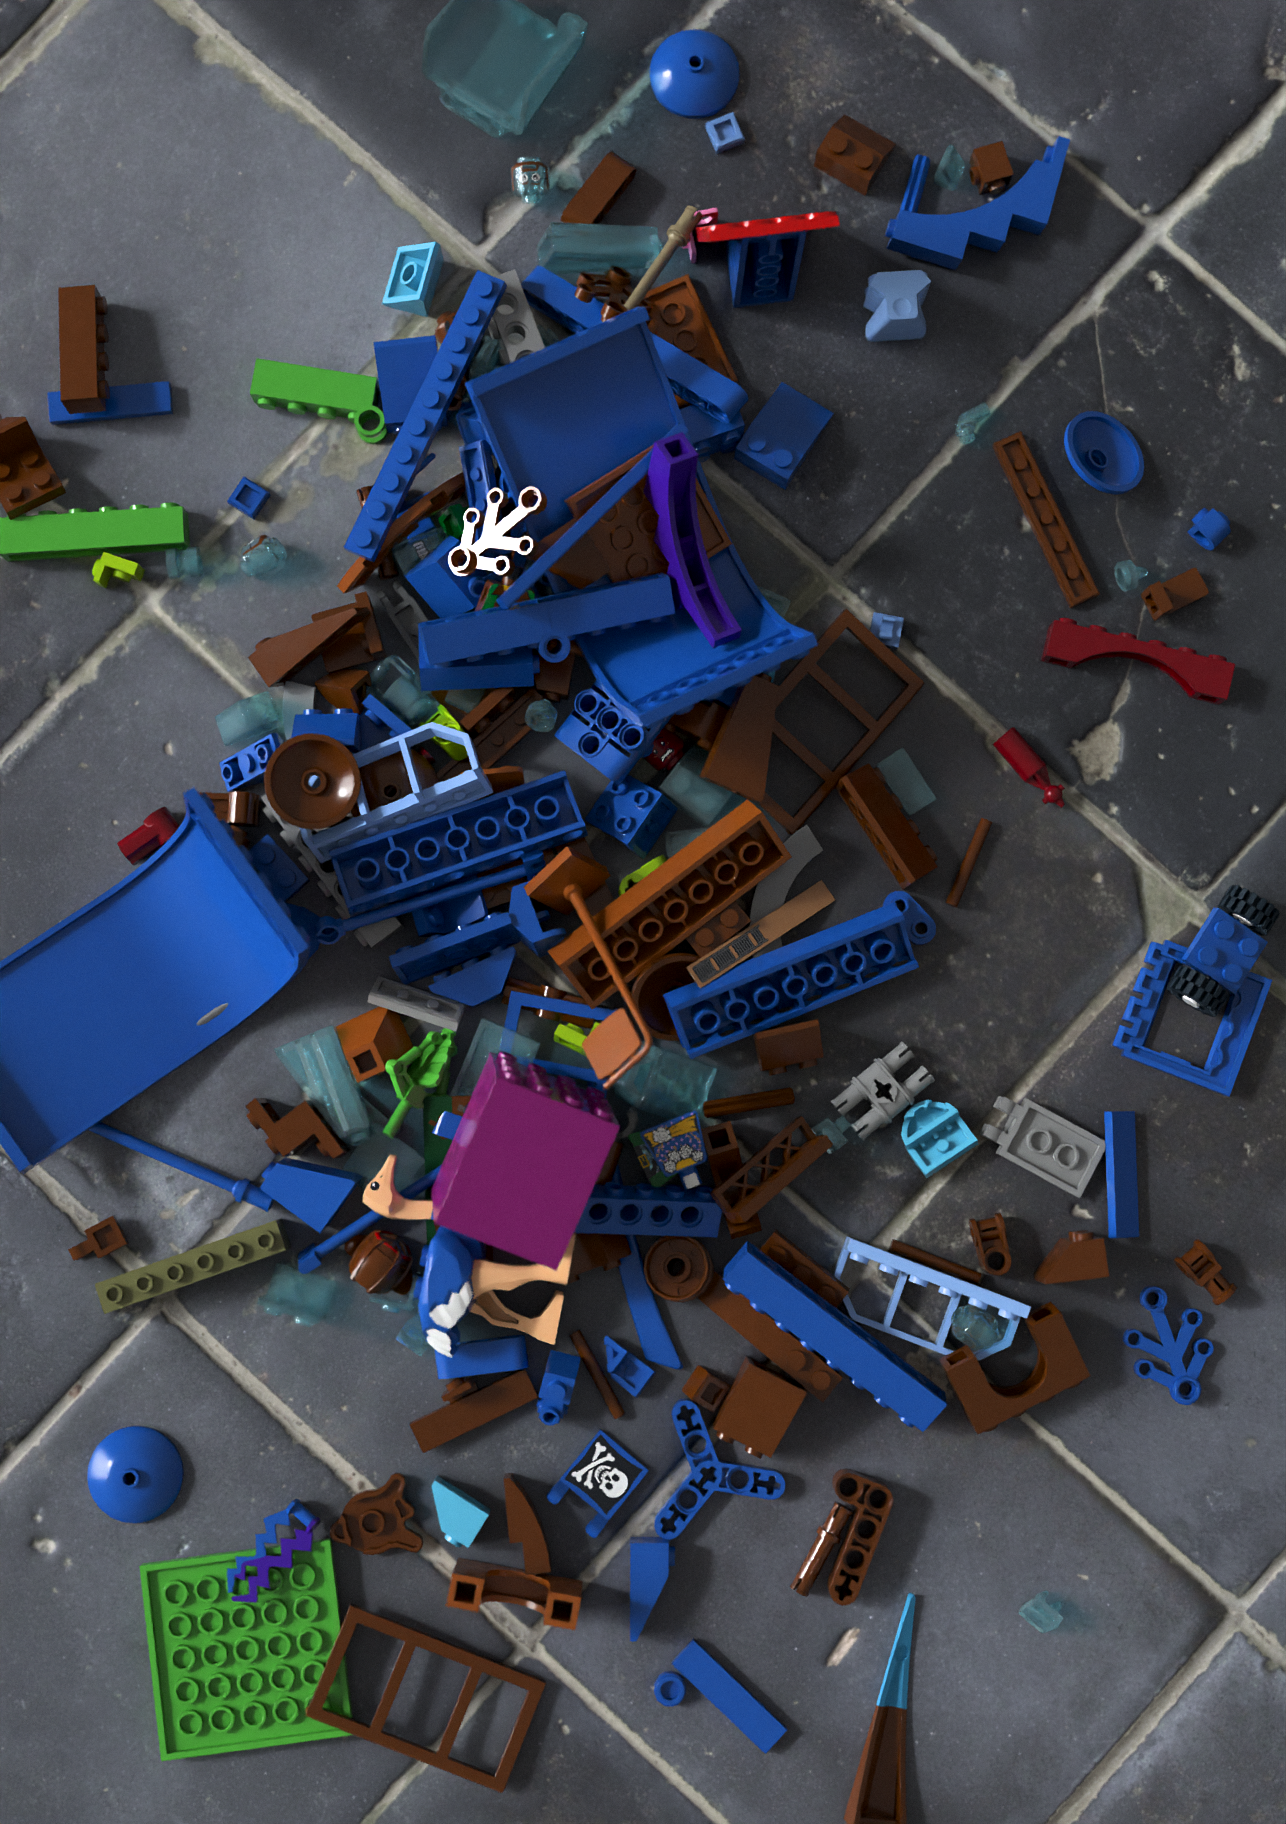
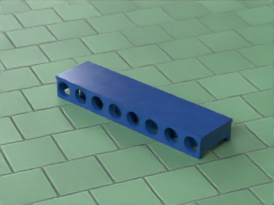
M564 770L330 850L329 854L349 915L353 917L521 859L520 854L538 849L545 851L586 837L588 833Z
M890 903L738 964L701 989L696 982L663 994L681 1046L685 1048L689 1058L693 1059L919 968L905 928L904 916L897 908L896 903ZM908 960L907 963L901 966H892L896 962ZM879 972V974H877V975L874 976V977H870V978H865V977H864L865 975H867V974H869V973ZM851 983L844 989H835L839 985ZM822 995L820 998L816 1000L807 1001V999L812 996ZM793 1006V1008L787 1012H778L780 1009L784 1007ZM764 1018L759 1023L749 1024L754 1019ZM735 1029V1031L729 1035L720 1036L721 1033L727 1030ZM706 1041V1043L700 1047H691L693 1044L697 1042Z

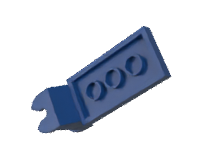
M527 881L512 887L509 914L508 912L503 914L501 912L492 913L486 916L482 922L474 925L471 923L460 925L455 929V932L444 936L441 934L431 936L425 940V943L415 947L404 946L395 952L396 954L388 957L392 968L401 982L407 985L463 964L473 958L490 954L489 951L503 944H506L508 947L521 941L540 958L548 955L547 951L566 938L564 936L567 933L565 928L553 929L543 933L540 923L548 920L550 915L547 910L535 912L533 904L539 901L527 895L524 886L529 882Z

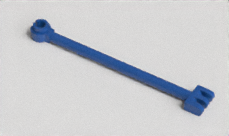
M538 849L520 854L523 863L521 865L344 920L323 916L315 925L317 939L322 944L330 945L336 943L341 936L346 935V932L525 876L527 881H530L546 866L543 851Z
M442 1164L400 1191L399 1194L404 1198L413 1199L431 1187ZM371 1210L320 1245L316 1246L312 1243L298 1253L299 1272L302 1274L311 1272L322 1264L321 1258L378 1222L384 1216Z

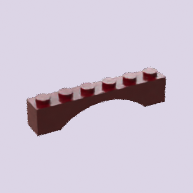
M1059 618V620H1054L1051 623L1041 658L1042 662L1066 668H1073L1081 663L1099 658L1120 657L1138 660L1166 673L1181 686L1189 698L1217 705L1228 699L1235 668L1234 663L1226 662L1227 658L1220 655L1212 654L1205 657L1197 655V651L1191 648L1179 647L1178 650L1169 648L1167 643L1159 640L1144 642L1137 640V636L1134 634L1121 632L1119 635L1108 633L1107 629L1102 626L1090 625L1089 628L1079 626L1077 621L1069 618Z

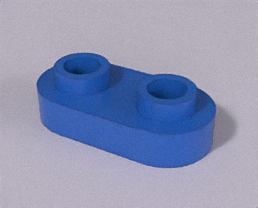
M904 891L890 893L884 899L882 907L895 901H902L905 908L901 913L905 919L903 921L909 941L915 945H923L931 941L936 933L934 920L908 893ZM917 923L925 925L926 932L924 934L916 932L915 926Z

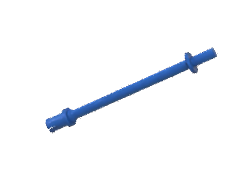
M102 1122L88 1130L232 1192L236 1202L242 1203L244 1201L266 1212H269L273 1205L274 1199L262 1191L260 1187L251 1184L250 1179L245 1178L244 1180L236 1181Z

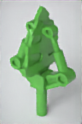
M447 1028L441 1030L442 1033L430 1031L423 1040V1043L418 1047L414 1046L398 1060L390 1059L387 1061L385 1070L390 1075L397 1095L396 1098L400 1100V1103L382 1131L384 1135L393 1139L411 1107L416 1109L424 1108L423 1100L426 1096H449L447 1095V1089L451 1074L449 1072L451 1058L458 1052V1048L455 1042H453L456 1031ZM437 1086L436 1092L427 1093L423 1090L425 1087L433 1088Z

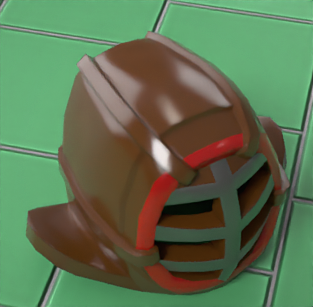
M375 1230L369 1235L358 1234L345 1243L344 1250L352 1257L349 1262L350 1278L352 1281L358 1282L363 1286L367 1293L387 1294L393 1290L403 1296L409 1294L414 1284L411 1269L413 1257L409 1247L401 1237L387 1231Z

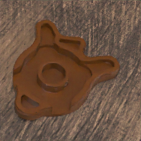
M394 1473L382 1487L367 1489L353 1496L346 1504L340 1518L331 1526V1538L337 1543H345L350 1547L352 1546L366 1555L381 1554L392 1548L419 1552L424 1542L422 1536L405 1525V1521L412 1518L416 1511L415 1507L404 1497L407 1483L406 1477L401 1473Z

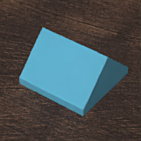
M430 242L398 247L383 298V305L428 317L444 261L439 243Z

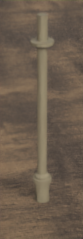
M690 205L687 206L676 224L669 227L667 230V243L624 304L628 311L639 306L677 248L687 246L691 240V233L703 218L700 211L696 216H693L697 208Z

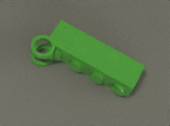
M256 358L250 395L259 407L268 410L282 407L287 408L291 413L300 415L305 414L306 411L314 412L319 417L325 419H335L336 416L348 418V421L355 424L360 438L368 444H378L388 434L384 414L377 407L380 393L377 377ZM370 419L380 421L379 426L372 431L363 429L364 423Z

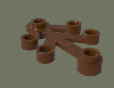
M612 265L603 275L581 272L576 282L578 287L574 295L585 303H591L594 296L609 297L600 312L602 315L601 321L604 322L628 311L624 304L634 291L631 287L632 275L624 268ZM643 299L638 307L646 308L650 318L646 321L648 326L652 319L649 314L653 306L650 302Z

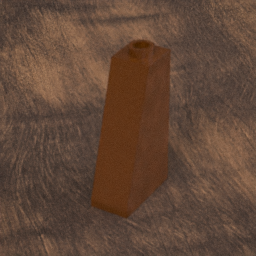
M762 672L752 676L751 682L737 688L699 778L757 803H762L765 794L779 687L771 683L772 677Z

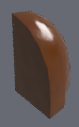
M343 669L321 677L314 684L320 694L336 708L353 709V713L361 714L365 709L362 702L366 695V687H371V678L369 671Z

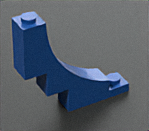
M1058 136L1052 146H1047L1042 161L1036 159L1026 174L1012 188L995 200L978 208L943 215L920 214L900 209L896 219L890 218L885 232V237L889 238L887 249L956 270L963 259L967 243L998 253L1006 240L1009 226L1040 235L1049 220L1070 139Z

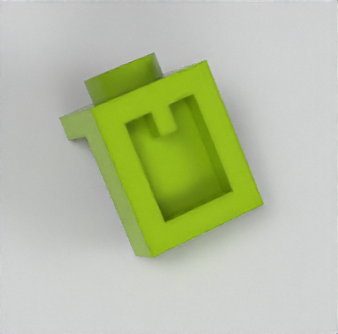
M103 552L101 559L98 558L93 566L92 575L94 576L93 581L106 588L112 572L113 577L130 583L131 578L141 581L145 570L138 563Z
M595 1022L590 1033L600 1024L599 1022ZM559 1023L554 1033L553 1041L587 1057L582 1047V1043L587 1037L583 1035L584 1030L570 1023L567 1026Z

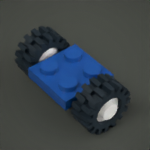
M1231 885L1217 908L1214 907L1181 959L1193 969L1191 970L1189 967L1182 965L1179 966L1168 983L1167 990L1172 995H1175L1177 999L1184 1001L1186 1005L1192 1006L1195 1010L1201 1011L1205 1015L1208 1014L1211 1017H1216L1229 994H1236L1268 943L1259 935L1267 936L1280 915L1279 910L1274 908L1275 906L1272 903H1268L1265 898L1257 896L1258 894L1255 892L1251 893L1247 888L1243 887L1242 889L1239 885Z

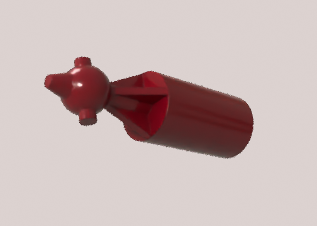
M1012 727L992 744L1024 782L1044 790L1042 801L1045 805L1048 802L1055 803L1060 807L1065 805L1062 798V791L1065 788L1061 784L1059 786L1051 785L1045 762L1015 727Z

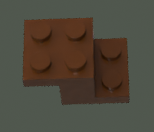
M255 1098L245 1105L249 1110V1113L246 1115L257 1130L260 1128L264 1130L269 1137L265 1141L275 1155L280 1153L283 1157L293 1156L315 1138L319 1139L315 1144L326 1158L328 1156L333 1159L342 1158L351 1151L315 1100H305L282 1118H280L266 1098Z

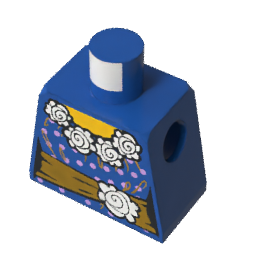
M696 1110L639 1132L665 1177L678 1173L684 1190L702 1183L696 1165L706 1162L707 1156Z

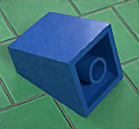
M435 335L374 342L384 421L388 433L398 435L438 353L439 348ZM447 412L443 418V421L438 431H440L442 427L448 426Z

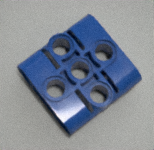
M596 679L590 689L583 690L576 696L574 701L575 708L554 736L620 786L640 758H645L652 753L653 741L675 713L665 717V721L662 724L651 728L648 732L621 713L610 698L606 700L598 694L600 691L604 693L605 691ZM597 702L596 707L589 712L591 705ZM581 716L590 722L588 726L579 720ZM618 719L617 725L611 728L612 722ZM641 735L639 742L632 746L634 739ZM599 744L598 750L592 753L593 747ZM621 747L631 754L629 758L619 751Z

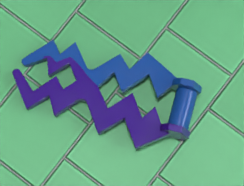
M298 1498L293 1500L285 1510L263 1518L267 1533L256 1534L255 1556H235L237 1569L227 1568L228 1592L233 1593L236 1578L246 1581V1566L257 1567L258 1576L248 1577L249 1594L233 1596L232 1601L258 1603V1586L270 1588L269 1569L271 1567L293 1568L292 1550L312 1551L313 1531L319 1526L321 1519L319 1517L316 1518L307 1510ZM293 1514L307 1527L306 1531L294 1529L297 1539L280 1538L281 1556H267L265 1543L278 1544L276 1524L291 1526L289 1515Z

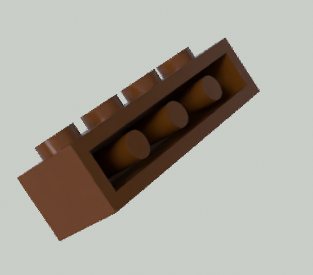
M95 285L58 288L61 402L69 414L106 411V399L110 398L109 384L105 380V371L109 370L108 355L104 352V343H108L109 340L107 326L104 324V315L108 314L106 298L100 295Z

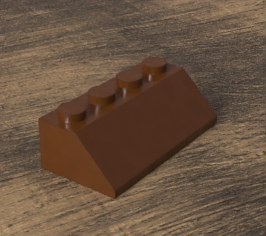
M868 763L842 777L835 788L902 890L936 869L938 866L935 861L938 859L932 848L928 844L924 846L918 838L920 831L912 819L906 820L900 811L903 809V805L894 793H888L883 785L886 783V780L877 767L873 769Z

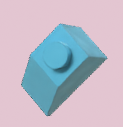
M437 1475L431 1487L441 1531L446 1534L445 1539L457 1547H461L463 1544L469 1548L491 1509Z

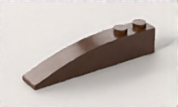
M685 1264L675 1275V1277L681 1276L684 1273L686 1267ZM714 1270L713 1279L709 1287L698 1299L816 1398L824 1402L842 1380L841 1374L832 1369L816 1353L807 1350L793 1334L782 1331L776 1325L774 1319L766 1312L765 1314L757 1312L751 1306L750 1300L741 1293L736 1295L726 1287L723 1277Z

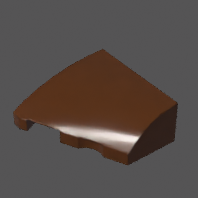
M578 518L571 519L553 533L537 542L538 551L533 557H524L528 560L537 561L578 521ZM586 533L548 571L556 576L563 577L572 586L583 589L610 572L611 568L588 533Z

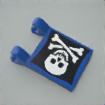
M600 1429L567 1471L547 1493V1499L556 1505L569 1488L598 1512L585 1528L587 1534L595 1538L649 1470Z

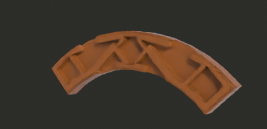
M463 472L435 488L394 521L375 562L373 563L359 557L338 583L337 587L343 593H348L364 585L371 574L386 558L395 543L400 544L419 527L418 522L435 515L446 506L459 500L466 490Z

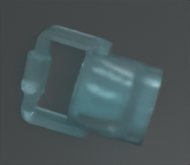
M395 654L379 662L370 675L371 687H366V691L374 696L390 711L392 710L409 727L417 723L436 701V698L429 691H421V683L415 679L416 673ZM391 664H393L403 675L383 694L376 685L382 681L390 670Z

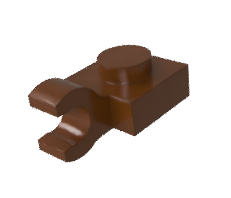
M114 1215L84 1230L88 1240L68 1250L74 1261L89 1255L93 1251H95L98 1259L129 1244Z

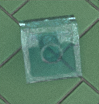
M695 743L660 785L659 792L708 829L735 793L699 778L709 753L699 748Z

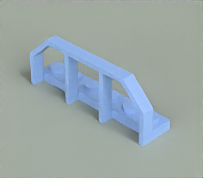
M430 722L353 754L360 768L401 751L413 794L370 811L361 781L360 793L357 799L361 815L350 818L346 822L329 829L321 830L312 835L311 829L300 828L303 841L319 862L323 863L331 859L330 850L462 806L494 793L489 779L480 766L474 743L469 734ZM435 736L465 746L473 770H467L456 777L438 782L422 790L410 747ZM312 776L309 781L310 786L313 788L319 787L321 783L320 778Z
M848 1236L845 1239L833 1275L841 1281L840 1276L849 1252H851L849 1258L867 1265L869 1259L881 1263L879 1269L897 1276L898 1271H901L882 1323L856 1314L847 1294L842 1301L849 1317L854 1321L944 1355L954 1352L943 1347L962 1294L970 1297L969 1304L985 1310L988 1304L1000 1309L998 1315L1010 1319L1002 1340L973 1353L978 1361L1011 1346L1020 1318L1027 1319L1031 1306ZM908 1274H910L909 1281L927 1287L928 1282L940 1286L938 1292L951 1297L935 1343L890 1327Z

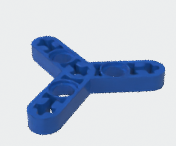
M684 1398L678 1400L673 1405L672 1419L691 1472L655 1517L654 1527L659 1537L671 1540L680 1535L714 1491L768 1500L777 1499L784 1493L785 1480L778 1470L718 1460L700 1409L693 1400ZM686 1405L688 1410L694 1409L695 1413L691 1414L693 1426L698 1423L701 1425V1428L691 1429L686 1434L682 1433V1429H688L685 1419H678L677 1417L681 1413L680 1407ZM694 1435H701L706 1440V1447L701 1452H693L688 1447V1440ZM713 1466L715 1467L714 1475L716 1478L714 1480L706 1479L702 1488L707 1491L702 1494L701 1490L696 1485L690 1483V1481L695 1479L698 1484L703 1477L701 1469L703 1467L709 1469ZM737 1470L745 1471L749 1476L748 1483L744 1487H735L730 1481L731 1475ZM753 1473H759L757 1478L762 1481H768L769 1476H774L775 1481L780 1483L779 1487H773L772 1492H767L766 1486L762 1484H756V1491L751 1490L754 1484ZM692 1490L697 1494L698 1499L694 1506H682L679 1497L683 1491ZM675 1504L676 1508L687 1516L683 1519L679 1514L674 1520L676 1529L668 1528L664 1531L662 1530L663 1523L661 1519L663 1517L665 1519L671 1518L675 1510L670 1508V1506Z

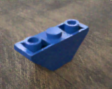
M277 733L267 735L219 763L227 792L264 782L265 770L270 757L284 743Z
M503 944L489 951L491 956L482 961H479L478 957L461 964L463 970L451 975L450 971H446L433 978L434 983L428 987L434 994L476 1008L503 995L518 953L514 946L508 948L506 944Z

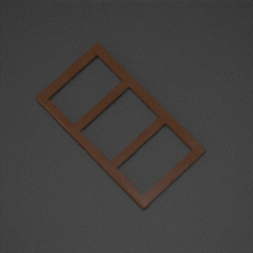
M847 609L843 610L817 640L818 645L809 649L810 653L801 658L778 684L776 708L808 673L868 730L831 771L774 718L773 734L823 780L793 816H790L767 793L764 794L762 803H757L791 835L799 830L832 792L839 780L852 769L925 684L921 678L907 667ZM845 629L856 637L906 685L876 720L816 664Z
M350 1604L310 1704L305 1709V1716L503 1793L546 1681ZM357 1623L404 1641L371 1725L323 1707ZM416 1646L470 1667L437 1751L382 1730ZM482 1672L528 1690L495 1774L449 1757Z

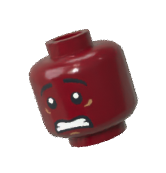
M663 728L653 741L652 753L644 759L657 771L664 769L670 771L686 754L682 751L685 745L684 741L676 733Z

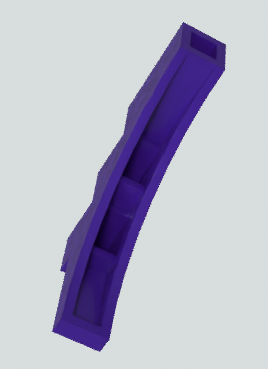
M683 432L654 441L643 493L659 515L654 542L669 562L667 575L670 578L673 601L679 609L686 608L712 648L740 638L742 629L730 612L708 561L702 540L696 504V469L699 455Z

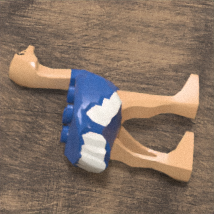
M390 1154L382 1169L366 1186L363 1193V1203L375 1213L390 1219L434 1220L432 1200H412L404 1198L398 1193L394 1184L397 1156ZM440 1225L430 1245L423 1246L419 1266H425L424 1277L418 1276L413 1297L419 1298L418 1308L426 1342L437 1352L452 1358L457 1351L456 1344L460 1341L458 1324L469 1312L483 1316L492 1325L513 1328L525 1332L540 1341L555 1345L564 1298L562 1291L555 1290L544 1310L530 1318L507 1308L496 1296L493 1289L510 1291L526 1282L535 1280L567 1285L576 1234L573 1233L556 1271L541 1264L512 1265L488 1260L485 1255L484 1242Z

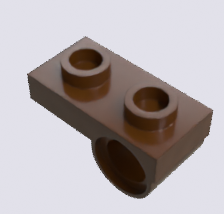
M238 791L229 793L205 792L215 806L214 812L218 821L225 819L229 826L259 827L260 795Z

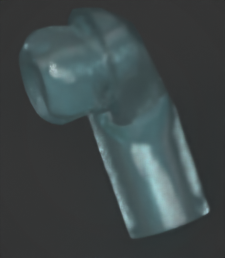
M986 403L977 405L959 416L955 433L959 437L961 444L967 445L972 443L976 438L974 434L976 423L991 416Z

